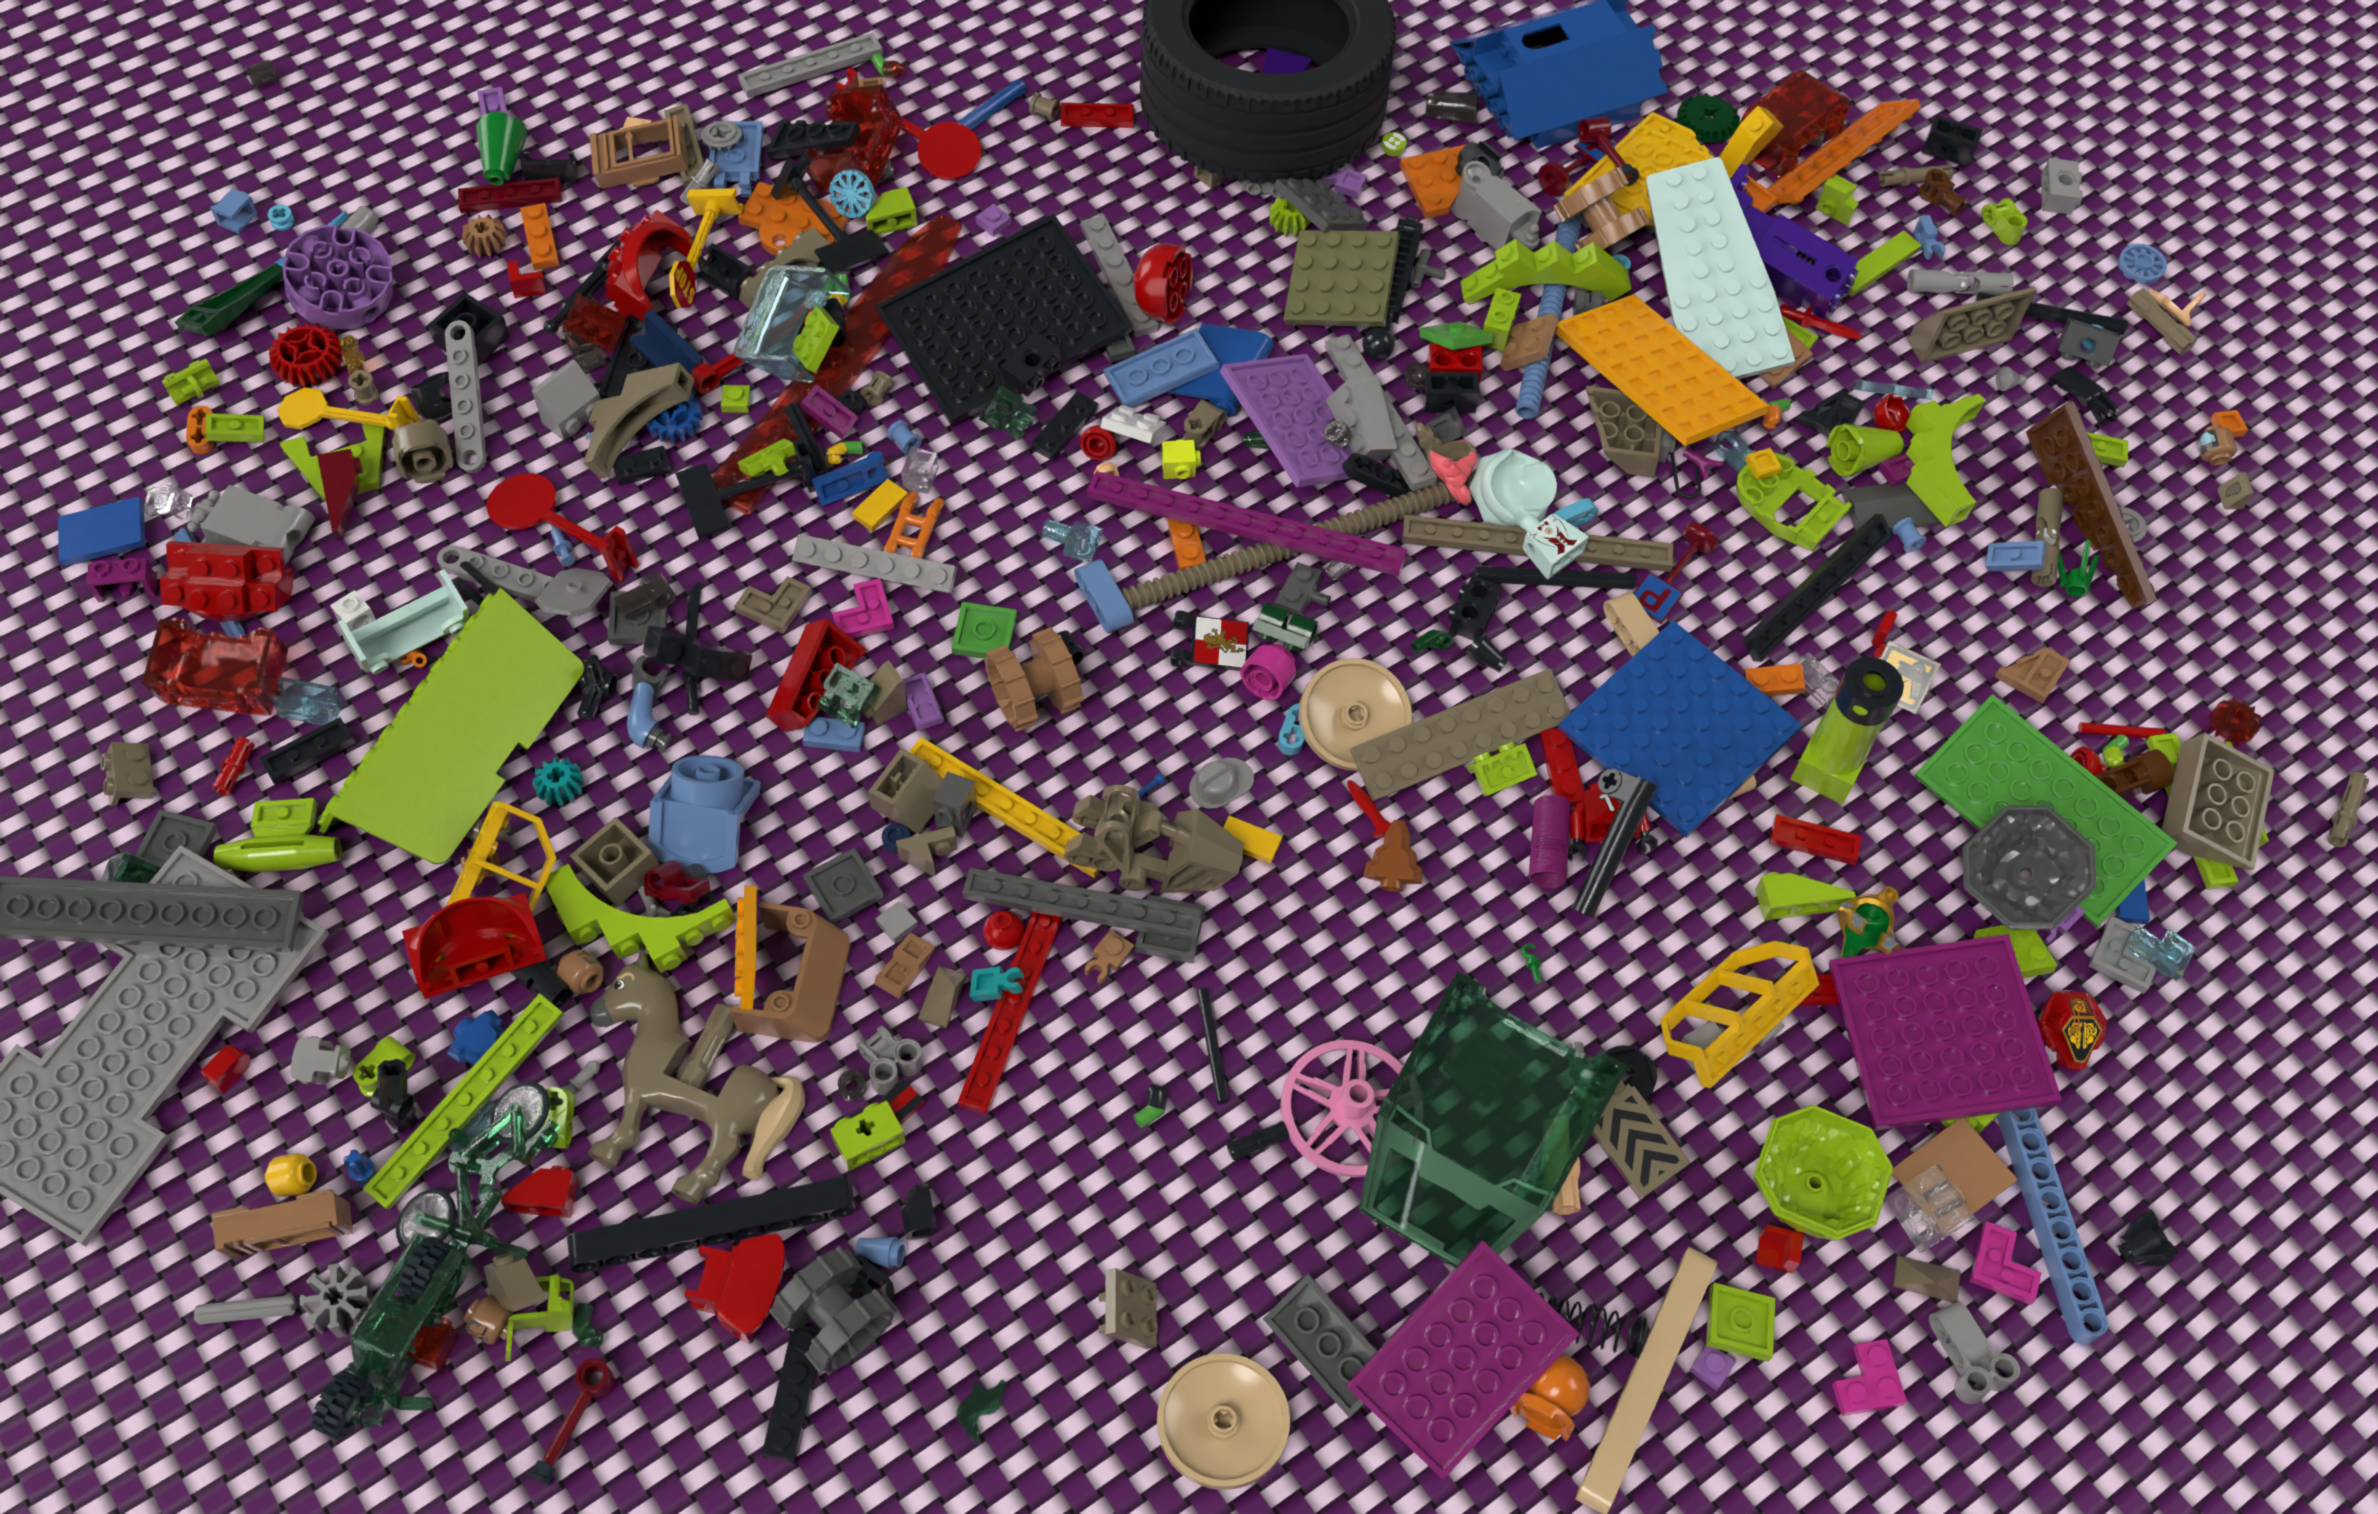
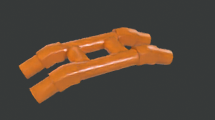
M910 492L900 506L899 514L890 537L886 542L884 551L896 554L898 546L912 549L910 557L922 559L934 524L945 504L944 500L936 498L929 506L926 517L911 514L919 496L916 492ZM906 524L921 527L917 539L902 536Z

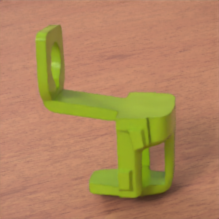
M558 1275L535 1277L542 1291L548 1292L547 1311L510 1316L508 1320L505 1361H510L513 1330L546 1327V1332H560L571 1329L574 1311V1284L571 1280L561 1278ZM570 1291L569 1300L561 1298L560 1292Z

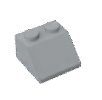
M573 359L532 390L542 424L563 441L572 434L577 433L583 425L589 422L595 401L601 400L597 389Z

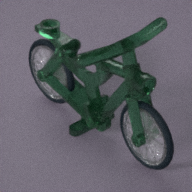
M529 1081L516 1084L507 1089L494 1105L490 1125L474 1138L457 1127L450 1130L449 1138L462 1147L459 1151L453 1152L449 1156V1169L456 1174L458 1223H455L456 1206L450 1194L439 1189L423 1191L414 1196L399 1215L396 1225V1237L402 1249L409 1253H414L415 1246H420V1241L424 1238L426 1239L427 1236H433L441 1241H444L448 1236L452 1237L448 1244L457 1248L456 1253L461 1257L467 1252L470 1244H477L499 1255L512 1253L513 1255L527 1258V1249L499 1240L485 1231L483 1226L502 1198L501 1190L493 1189L494 1179L498 1171L506 1163L513 1160H518L524 1165L531 1164L533 1158L542 1148H550L558 1140L556 1131L561 1126L552 1119H549L544 1125L549 1114L550 1098L543 1086ZM501 1142L510 1144L492 1160L482 1159ZM469 1173L482 1175L478 1191V1197L482 1205L475 1216L471 1214Z

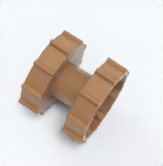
M1620 167L1595 179L1553 206L1562 223L1582 213L1593 234L1574 245L1577 251L1592 242L1605 250L1650 223L1642 206L1621 216L1610 196L1629 184Z
M1052 627L1032 634L1033 639L1029 643L1033 660L1024 664H1019L1015 653H1012L1007 648V645L986 652L987 657L984 659V662L986 664L988 680L997 704L1004 714L1007 723L1015 729V732L1036 725L1035 720L1038 719L1034 702L1036 698L1047 694L1052 705L1059 709L1061 714L1081 707L1080 702L1084 700L1080 684L1081 679L1078 676L1072 655L1064 644L1061 635L1053 631Z

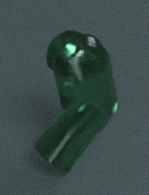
M578 1303L572 1333L582 1347L598 1349L604 1341V1334L601 1331H595V1328L590 1323L594 1306L588 1303Z

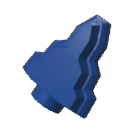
M492 1009L483 1012L476 1019H473L471 1016L464 1018L454 1029L453 1035L456 1039L451 1044L447 1055L460 1064L467 1061L475 1065L505 1032L501 1027L502 1019Z

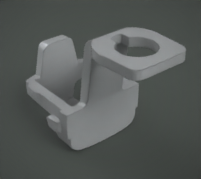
M318 1036L300 1038L295 1045L292 1056L291 1076L308 1085L313 1082L324 1085L327 1082L328 1076L343 1079L348 1072L351 1056L350 1048L348 1046L336 1045L335 1051H333L334 1045L332 1042L323 1041Z

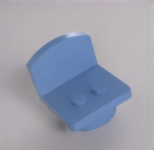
M697 755L676 761L672 766V775L650 801L648 848L653 852L658 861L662 863L669 860L676 861L683 871L706 874L718 873L734 868L738 862L740 821L760 794V781L744 778L743 767L739 763L724 757Z

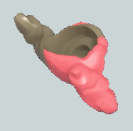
M1419 422L1415 426L1416 435L1429 465L1435 474L1446 483L1452 496L1461 504L1469 505L1472 500L1471 490L1465 486V482L1477 463L1475 446L1465 440L1451 441L1442 445L1441 440L1434 435L1431 428Z

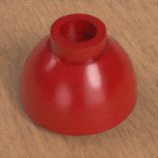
M1101 425L1089 427L1080 437L1081 450L1087 457L1095 461L1108 460L1116 450L1115 435L1112 431L1100 428Z
M2079 747L2070 755L2071 758L2094 776L2106 771V766L2101 762L2098 754L2088 747Z
M1007 910L994 912L987 918L983 926L984 940L990 947L996 950L1004 951L1015 948L1020 944L1024 935V926L1021 919L1015 913Z

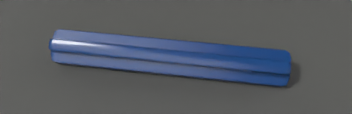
M1017 79L956 123L967 126L972 130L1026 91V84L1021 79Z

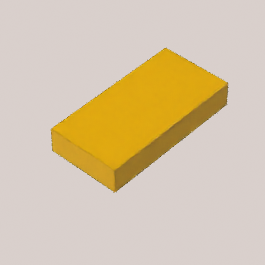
M887 479L852 512V518L873 532L901 506L903 500L908 496V492Z
M1228 816L1223 828L1243 843V854L1272 864L1283 836Z

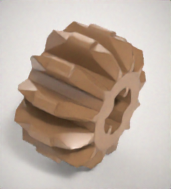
M478 214L477 219L469 218V223L463 225L462 240L470 254L476 253L479 258L484 254L491 257V253H500V249L506 247V229L498 218H492L490 214L482 218Z

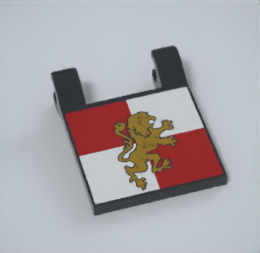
M1176 611L1173 626L1179 630L1193 628L1191 652L1182 648H1174L1170 661L1171 665L1174 667L1193 665L1240 671L1247 660L1249 622L1194 616L1186 611Z

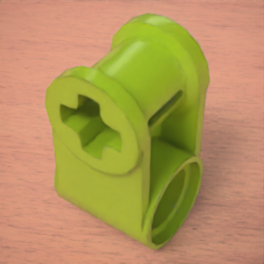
M2010 198L2002 199L2000 203L1994 205H1984L1982 208L1983 221L1992 229L2002 243L2006 245H2016L2019 243L2027 225V218Z
M392 1036L383 1038L353 1070V1078L359 1085L361 1093L366 1097L372 1098L377 1088V1067L384 1060L390 1061L397 1058L406 1063L407 1071L415 1061V1054Z
M550 1087L546 1089L550 1098L549 1114L544 1125L533 1136L534 1145L568 1149L573 1132L572 1122L575 1097L568 1089ZM542 1096L540 1097L536 1123L539 1121L543 1111ZM553 1098L563 1099L562 1105L552 1104Z

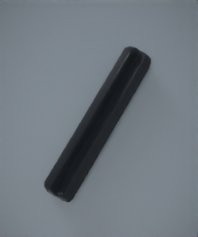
M799 403L787 404L785 413L798 439L803 438L815 474L822 475L827 473L829 470L828 462Z

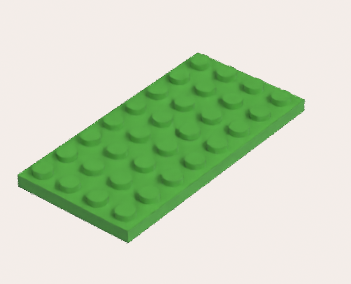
M1993 694L1914 776L1979 831L2005 806H2050L2095 846L2096 889L2079 906L2086 911L2082 917L2096 928L2109 917L2178 844Z

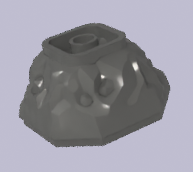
M2005 806L1963 846L1964 889L2008 929H2054L2096 889L2095 846L2050 806ZM2022 870L2028 871L2032 874V877L2024 879L2020 872Z

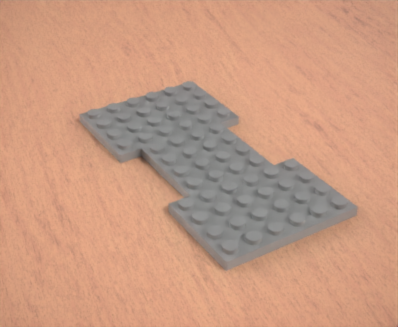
M181 845L149 882L152 884L254 888ZM300 914L292 952L101 943L123 959L45 1055L39 1058L16 1044L0 1063V1194L86 1247L170 1139L165 1133L146 1123V1121L226 1020L231 1021L251 1034L324 942L329 932Z

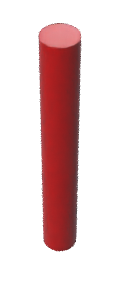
M2080 722L2078 726V732L2082 734L2109 736L2123 734L2126 737L2149 738L2150 736L2166 734L2163 728Z

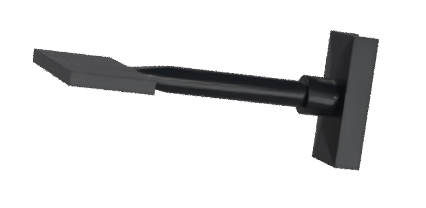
M806 153L801 155L798 163H795L791 158L786 160L770 194L775 200L795 194L800 195L837 240V242L817 248L814 252L832 275L889 254L890 251L872 229L851 237L845 236L807 189L808 185L803 180V177L812 160Z
M803 438L792 441L796 461L787 463L786 468L789 472L781 476L775 475L772 471L721 489H716L707 463L675 473L698 539L730 528L721 505V500L788 477L794 479L800 476L809 493L815 492L811 479L816 478Z

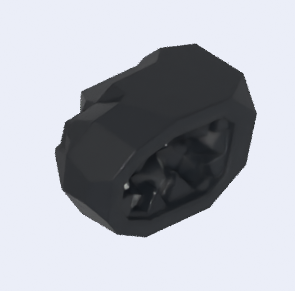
M924 1183L915 1185L907 1193V1202L901 1211L905 1235L908 1240L927 1238L938 1233L929 1185Z

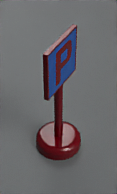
M1580 141L1574 145V148L1583 153L1584 156L1565 168L1557 162H1547L1542 165L1538 170V181L1541 188L1551 196H1558L1564 193L1569 186V172L1589 159L1598 163L1606 155L1598 143L1583 144Z
M1688 523L1683 530V537L1690 547L1665 581L1649 572L1633 593L1648 616L1659 624L1664 622L1684 595L1682 591L1670 584L1696 550L1705 554L1713 553L1719 546V541L1715 534L1699 523Z

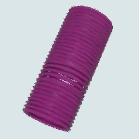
M1545 795L1539 797L1534 802L1528 878L1530 882L1539 887L1555 888L1563 885L1567 880L1572 805L1566 798L1561 796Z

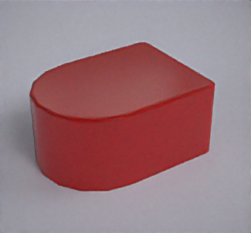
M233 1044L228 1045L212 1058L201 1070V1074L209 1085L225 1094L247 1070L251 1059L249 1055Z

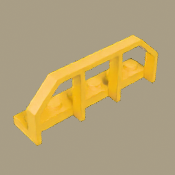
M493 802L446 906L459 900L473 898L470 896L474 885H480L486 872L485 869L533 888L528 899L531 911L533 912L556 861V855L542 819L504 802ZM511 814L533 823L547 859L536 882L486 862L487 857L492 858L498 846V842L495 841L499 830L503 831L506 828ZM505 933V935H506L507 938H512V937L517 936V935ZM442 953L435 962L444 960V953Z
M1771 941L1730 954L1660 1019L1668 1054L1693 1061L1700 1085L1712 1088L1819 985L1809 949L1779 941ZM1774 957L1799 961L1774 985L1772 981L1734 973L1741 966ZM1720 985L1762 995L1741 1016L1736 1011L1701 1003ZM1687 1015L1729 1025L1704 1051L1702 1047L1673 1040L1671 1030Z

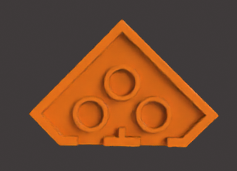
M1466 145L1400 159L1399 166L1425 219L1445 215L1450 212L1456 195L1459 192L1461 176L1455 170L1458 164L1457 157L1460 150Z

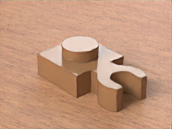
M1110 929L1093 950V957L1096 959L1086 964L1085 975L1088 976L1093 970H1099L1101 974L1097 977V983H1104L1107 979L1108 969L1111 968L1117 972L1133 953L1135 945Z

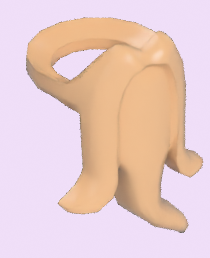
M2151 288L2149 289V293L2158 301L2159 305L2186 328L2191 326L2190 311L2206 296L2204 292H2201L2181 310L2167 296L2164 297L2159 292Z

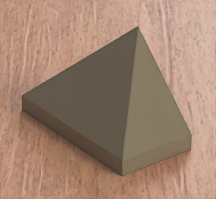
M938 966L920 1011L918 1021L947 1029L967 974Z
M1898 1255L1895 1262L1892 1287L1955 1303L1958 1301L1961 1272Z

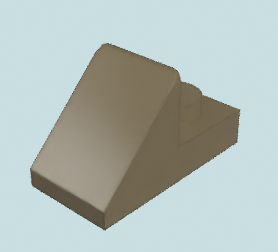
M950 826L897 840L899 860L935 876L932 856H944L953 850H957L954 827Z

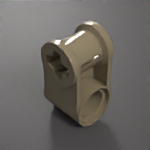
M1201 400L1184 422L1186 433L1183 440H1194L1195 450L1203 449L1213 435L1223 426L1227 412L1205 400Z

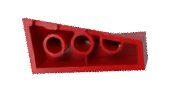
M827 618L806 625L765 717L785 732L806 727L825 704V699L828 695L837 689L840 685V680L855 666V661L862 657L867 649Z

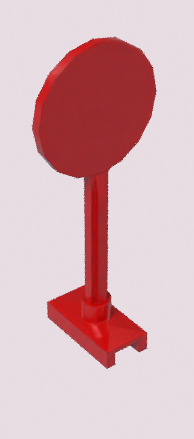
M848 68L846 71V84L843 85L837 82L835 85L839 113L847 117L855 105L863 107L918 139V159L922 168L931 176L941 180H959L967 177L977 168L981 159V144L976 134L967 126L956 122H942L931 126L928 130H923L866 97V94L859 90L858 73L851 68Z
M534 473L512 476L498 484L488 496L487 512L490 520L498 527L507 530H524L545 521L598 550L603 555L612 578L619 583L625 580L622 573L629 566L635 569L639 566L624 529L615 526L602 539L554 513L557 493L553 483L544 476Z

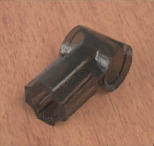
M653 572L642 579L640 586L615 597L614 601L622 617L628 620L653 607L655 609L668 607L674 602L676 595L662 573Z

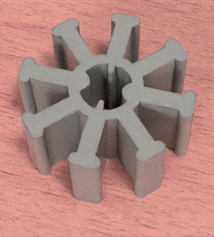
M339 1264L328 1265L330 1284L325 1285L313 1273L307 1279V1283L316 1293L320 1292V1295L307 1297L301 1295L300 1306L310 1315L306 1319L318 1332L323 1334L325 1333L324 1329L328 1327L337 1338L348 1335L345 1331V1318L348 1316L360 1328L367 1324L369 1319L359 1308L355 1309V1307L364 1305L375 1306V1296L367 1287L368 1281L356 1268H351V1273L347 1275Z

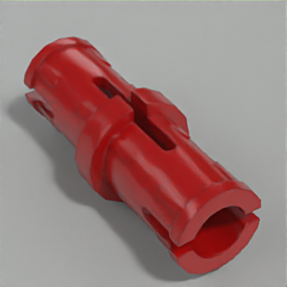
M243 737L236 738L230 754L221 762L222 769L211 787L213 791L217 790L216 793L224 796L231 794L237 778L246 769L245 763L255 747L253 742Z

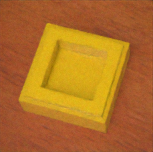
M1771 448L1747 454L1745 458L1756 480L1780 474L1783 469Z

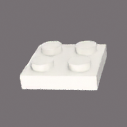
M1122 405L1116 407L1102 418L1100 428L1151 443L1164 433L1166 422L1159 420L1160 417L1150 413L1142 415L1136 413L1134 408Z

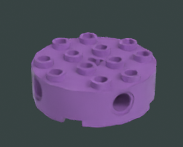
M322 225L304 231L289 244L283 261L285 293L294 310L310 323H319L323 327L328 326L329 329H356L373 322L387 309L393 296L391 258L382 243L366 231L354 227L351 230L348 228H337V225Z

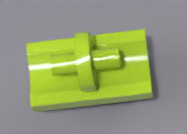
M204 359L189 364L188 368L178 373L173 372L165 376L162 383L173 402L178 405L196 395L198 398L204 396V391L216 386L220 381L208 360Z

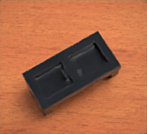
M523 151L524 159H521L520 164L525 181L560 177L561 184H576L579 164L575 152H569L570 159L538 160L531 159L529 151Z
M712 243L708 246V259L705 260L702 256L698 258L700 271L698 276L730 298L738 301L742 290L740 288L741 284L749 276L752 277L751 267Z

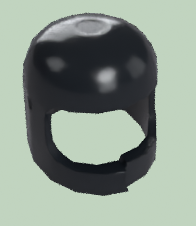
M448 372L434 374L409 388L416 409L423 419L439 421L452 415L451 398L444 399L439 393L440 388L444 384L449 383Z

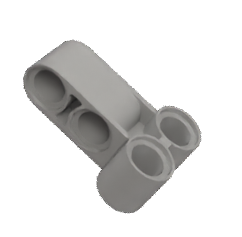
M1955 1302L1929 1315L1931 1329L1960 1374L1954 1385V1391L1960 1401L1971 1405L1977 1404L1991 1390L2004 1391L2018 1378L2020 1374L2018 1361L2009 1354L1995 1353L1973 1316L1962 1302ZM1995 1367L2002 1369L2005 1372L2006 1378L1999 1376ZM1968 1380L1974 1381L1978 1385L1979 1391L1972 1389L1969 1386Z

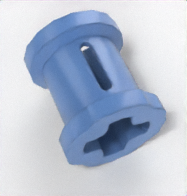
M904 420L894 422L887 431V437L891 441H896L905 455L912 454L921 445L922 438L918 434H913L908 429V424Z
M1912 517L1902 519L1891 530L1903 542V549L1906 553L1918 550L1927 541L1926 537L1920 535L1914 526L1915 521Z

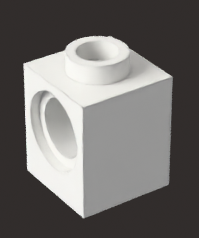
M355 590L330 605L338 622L344 620L350 632L376 620L371 608Z

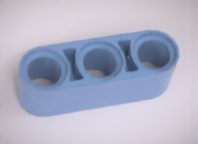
M1101 559L1074 569L1076 581L1106 633L1134 623L1133 614L1127 601Z

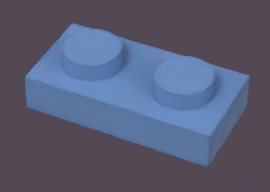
M2044 541L1989 543L1986 568L1988 572L2043 570L2046 544Z
M814 717L805 727L802 740L803 746L860 752L865 731L864 722Z

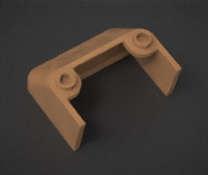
M760 902L759 909L764 928L789 932L796 938L806 939L794 991L779 990L773 992L766 999L764 1010H740V1007L733 1006L731 1012L737 1031L810 1043L822 1042L831 1032L851 949L849 936L845 931L809 909Z

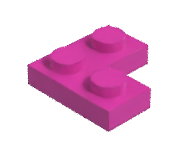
M880 578L853 584L859 607L832 613L835 625L851 638L894 629Z
M1986 1221L1982 1225L1969 1282L2032 1305L2036 1300L2042 1272L2012 1262L2011 1257L2017 1232Z
M1887 1339L1856 1344L1853 1350L1862 1377L1838 1380L1832 1384L1841 1415L1847 1416L1904 1406L1907 1400Z

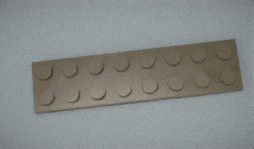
M1549 668L1354 746L1350 749V753L1370 798L1374 802L1474 761V756L1487 751L1490 754L1499 751L1498 747L1511 741H1514V744L1538 735L1545 729L1555 728L1571 712L1553 672Z

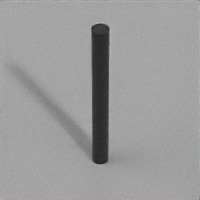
M1200 988L1197 990V997L1217 1104H1226L1229 1102L1209 990L1208 988Z

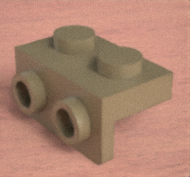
M111 742L107 753H103L101 757V770L106 771L107 777L104 780L103 791L104 795L109 796V805L117 806L120 798L151 799L154 794L149 745Z

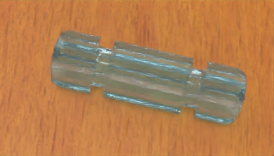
M488 1100L447 1146L453 1153L461 1155L467 1149V1143H472L487 1126V1120L491 1118L495 1105L492 1100Z

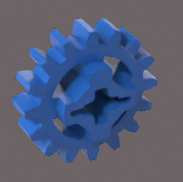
M690 395L689 400L664 410L645 424L646 430H650L653 438L659 435L661 442H664L666 438H670L671 443H674L677 437L685 441L686 434L694 436L693 428L700 429L701 427L700 421L703 420L699 401L695 402L694 396Z

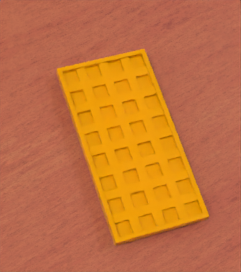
M1635 294L1557 322L1554 332L1684 446L1767 414L1768 404Z

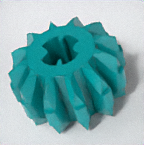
M554 757L551 764L543 761L542 766L544 769H535L536 778L533 779V787L536 790L537 797L541 801L545 800L546 804L550 807L556 801L561 807H563L566 800L574 803L575 798L573 795H582L583 775L580 774L579 766L576 763L571 764L568 758L559 762V759Z

